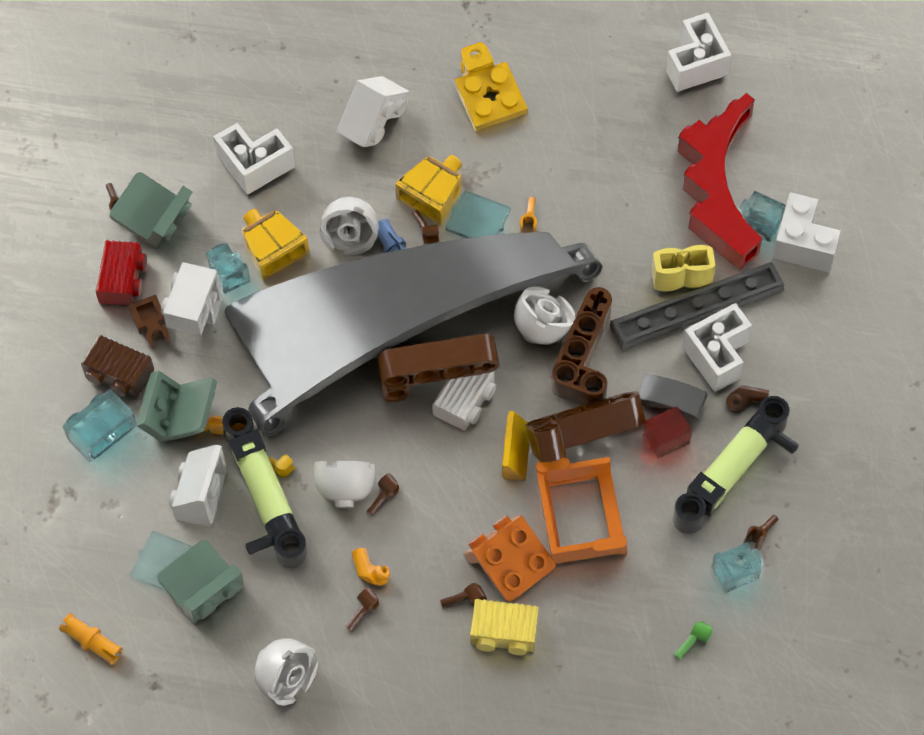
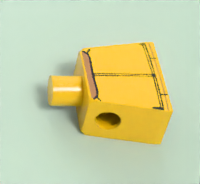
M449 155L443 163L433 157L424 158L395 183L396 199L413 210H418L420 214L441 226L461 193V175L457 173L462 167L461 161L454 155Z
M251 209L243 216L244 222L248 225L242 230L243 242L263 281L310 253L306 235L280 212L272 211L262 216L257 209Z

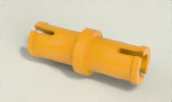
M69 613L63 619L66 625L60 624L59 630L79 642L82 649L85 651L91 650L110 665L114 664L120 657L116 654H121L123 647L118 646L103 636L99 628L95 626L91 628L72 613Z

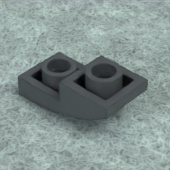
M646 374L639 390L642 406L667 409L670 416L694 420L699 419L708 396L706 391L692 385L651 374Z

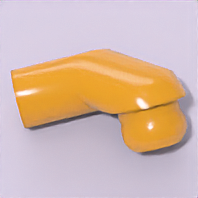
M358 548L352 551L351 554L357 575L361 580L375 586L387 583L391 575L387 566L383 565L381 567V565L375 566L370 564L366 548Z

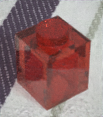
M678 406L646 420L641 436L645 447L649 451L653 450L659 459L689 445L692 429Z

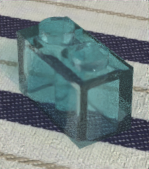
M109 389L104 394L95 396L90 405L81 412L72 414L62 427L68 441L91 463L137 426L133 411Z

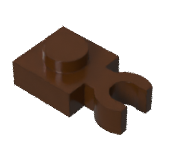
M156 294L128 305L139 334L146 332L147 343L151 349L155 348L153 339L156 336H162L166 343H170L168 330L163 326L166 325L164 315L161 314V305Z

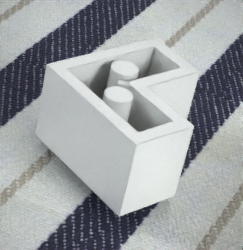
M709 13L683 20L680 42L683 46L669 50L666 63V72L677 92L727 76L731 62V53Z
M383 76L357 80L336 132L362 147L376 145L384 136V125L387 119L399 117L405 112L408 106L407 98L410 91Z
M238 122L213 136L218 158L247 195L296 167L293 147L278 128L252 142Z
M792 192L789 193L775 243L773 259L830 273L841 230L813 224L818 199Z
M182 262L179 273L175 272L172 277V291L169 298L165 297L163 300L161 314L164 315L167 328L201 336L206 323L214 325L223 302L218 273L214 269Z
M736 303L690 326L684 331L682 348L714 392L740 380L744 362L735 350L749 343L752 324Z

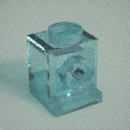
M754 190L750 199H744L738 210L746 222L757 233L765 236V240L770 242L781 224L786 205Z
M227 243L218 244L206 252L209 268L217 270L220 287L224 294L251 282L248 266L246 263H243L237 251L232 252Z
M744 543L720 554L718 552L714 554L711 568L725 593H728L758 580L762 570L761 566L764 565L758 549L751 550L748 543ZM742 560L744 565H738L736 562Z

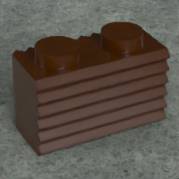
M101 334L98 335L81 362L85 378L96 385L101 383L111 386L115 393L124 397L127 394L136 398L139 397V393L142 392V388L148 382L151 372H154V365L149 355L140 353L138 350L135 351L133 348L119 344L117 341L108 339Z

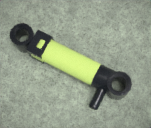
M769 396L763 399L758 411L704 473L700 472L687 487V493L678 497L675 502L673 523L680 532L692 534L700 530L704 523L705 515L711 517L723 503L724 496L771 441H774L791 454L796 452L799 444L782 433L786 428L790 411L788 403L783 398ZM766 414H775L779 418L772 419L768 417ZM691 510L696 513V516L688 517L682 512Z
M231 408L224 414L222 419L224 436L230 445L231 454L238 470L242 473L268 534L246 543V550L249 555L273 546L276 558L281 565L288 568L298 567L305 561L307 555L305 537L299 529L271 465L258 429L254 430L252 415L245 408ZM236 423H242L246 425V427L241 431H234L231 429V427ZM290 543L296 544L299 547L294 553H287L283 550L284 546Z

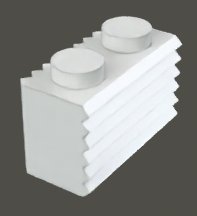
M494 372L447 380L432 404L433 416L466 431L470 423L474 425L479 419L482 411L480 407L484 400L489 401L496 390L497 385L494 384Z

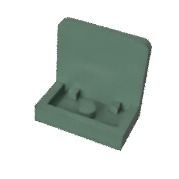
M138 172L111 209L109 217L157 248L163 238L168 241L176 230L177 226L173 223L177 217L184 218L192 206V203L188 200L193 192L182 186L176 195L144 173Z
M159 370L151 372L136 426L160 442L200 434L208 422L207 418L215 396L217 381L209 377L180 385Z
M207 540L199 541L157 574L158 582L193 624L201 618L208 617L220 603L234 597L244 586L242 572L235 564L229 567Z

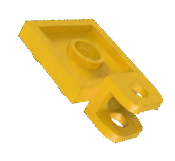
M482 42L463 47L461 50L462 59L460 61V69L463 76L455 78L454 85L474 131L527 114V105L507 61L494 65L489 49ZM472 52H479L477 54L470 56ZM488 91L497 94L495 101H491L490 98H484L483 96Z

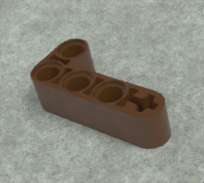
M596 287L587 292L552 369L551 388L553 393L562 399L581 406L605 399L607 396L608 382L605 375L588 368L611 315L612 296L604 288ZM597 308V313H593V309ZM588 328V329H591V330H593V331H592V332H584V331H582V329ZM576 352L582 354V356L573 357L570 354ZM562 377L570 378L571 381L563 382L559 379ZM594 387L599 389L600 391L590 392L587 389Z
M478 334L388 349L381 352L377 357L383 398L391 403L404 401L410 397V386L487 374L497 370L500 366L495 339L490 334Z
M632 391L532 420L526 424V429L533 455L540 462H552L565 457V449L637 428L644 425L646 419L639 392Z

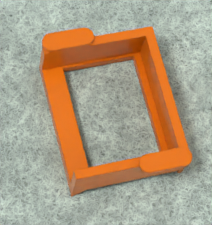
M564 457L552 462H538L536 464L537 484L550 554L555 564L613 554L627 555V539L623 534L611 475L610 457L570 463ZM598 479L609 538L560 547L549 487Z

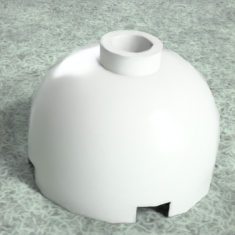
M352 196L341 197L330 203L324 210L319 233L322 241L329 249L333 251L335 248L345 250L343 252L344 255H359L373 247L374 241L378 236V218L369 203L361 198Z
M535 286L526 288L514 308V323L524 339L530 343L550 345L560 341L571 329L575 319V312L572 306L560 295L557 299L548 295L550 290Z
M327 461L314 463L315 486L319 494L325 499L335 501V507H353L354 501L365 499L375 485V463L370 464V462L336 461L333 465H327Z
M291 638L275 640L262 649L257 656L254 670L257 686L267 698L276 704L285 706L298 700L293 697L302 687L304 692H306L316 676L318 659L313 657V653L316 652L308 645Z

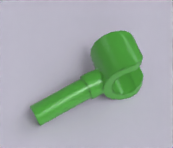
M704 622L695 623L690 636L674 653V656L680 660L697 639L706 644L712 634L713 627Z

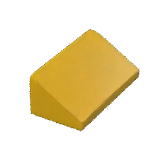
M510 410L507 415L502 477L503 479L523 481L526 479L530 444L526 429L528 422L515 411Z

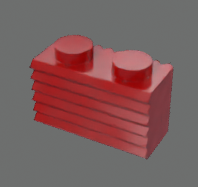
M114 240L105 241L95 291L99 304L128 306L135 302L136 296H141L142 279H139L140 271L146 270L147 255L142 253L140 243H133L131 241L116 242Z

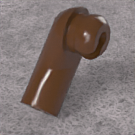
M741 385L727 396L726 405L732 411H740L751 402L761 403L763 399L769 396V390Z

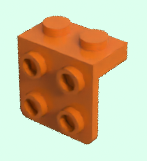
M508 515L504 516L492 525L495 529L487 536L482 533L468 543L470 549L463 553L470 564H480L506 601L515 600L553 571L556 566L554 560H552V557L522 515L509 518Z

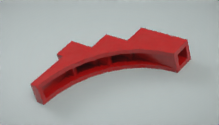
M745 93L738 100H732L727 106L726 111L719 117L717 115L714 116L707 125L698 120L692 126H686L678 136L677 151L691 163L683 175V190L697 201L689 212L688 228L739 271L760 253L763 239L746 222L735 206L728 189L725 173V157L729 145L738 130L753 113L755 99L748 93Z

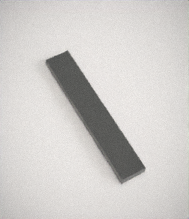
M769 262L611 320L610 328L620 348L624 350L702 321L734 303L740 307L783 291L785 285L773 263Z

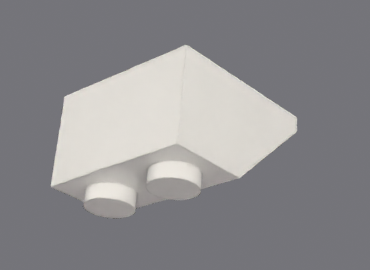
M212 445L191 451L188 454L186 463H181L178 471V480L180 482L177 490L172 491L169 500V507L173 510L175 520L212 527L228 474L222 446Z

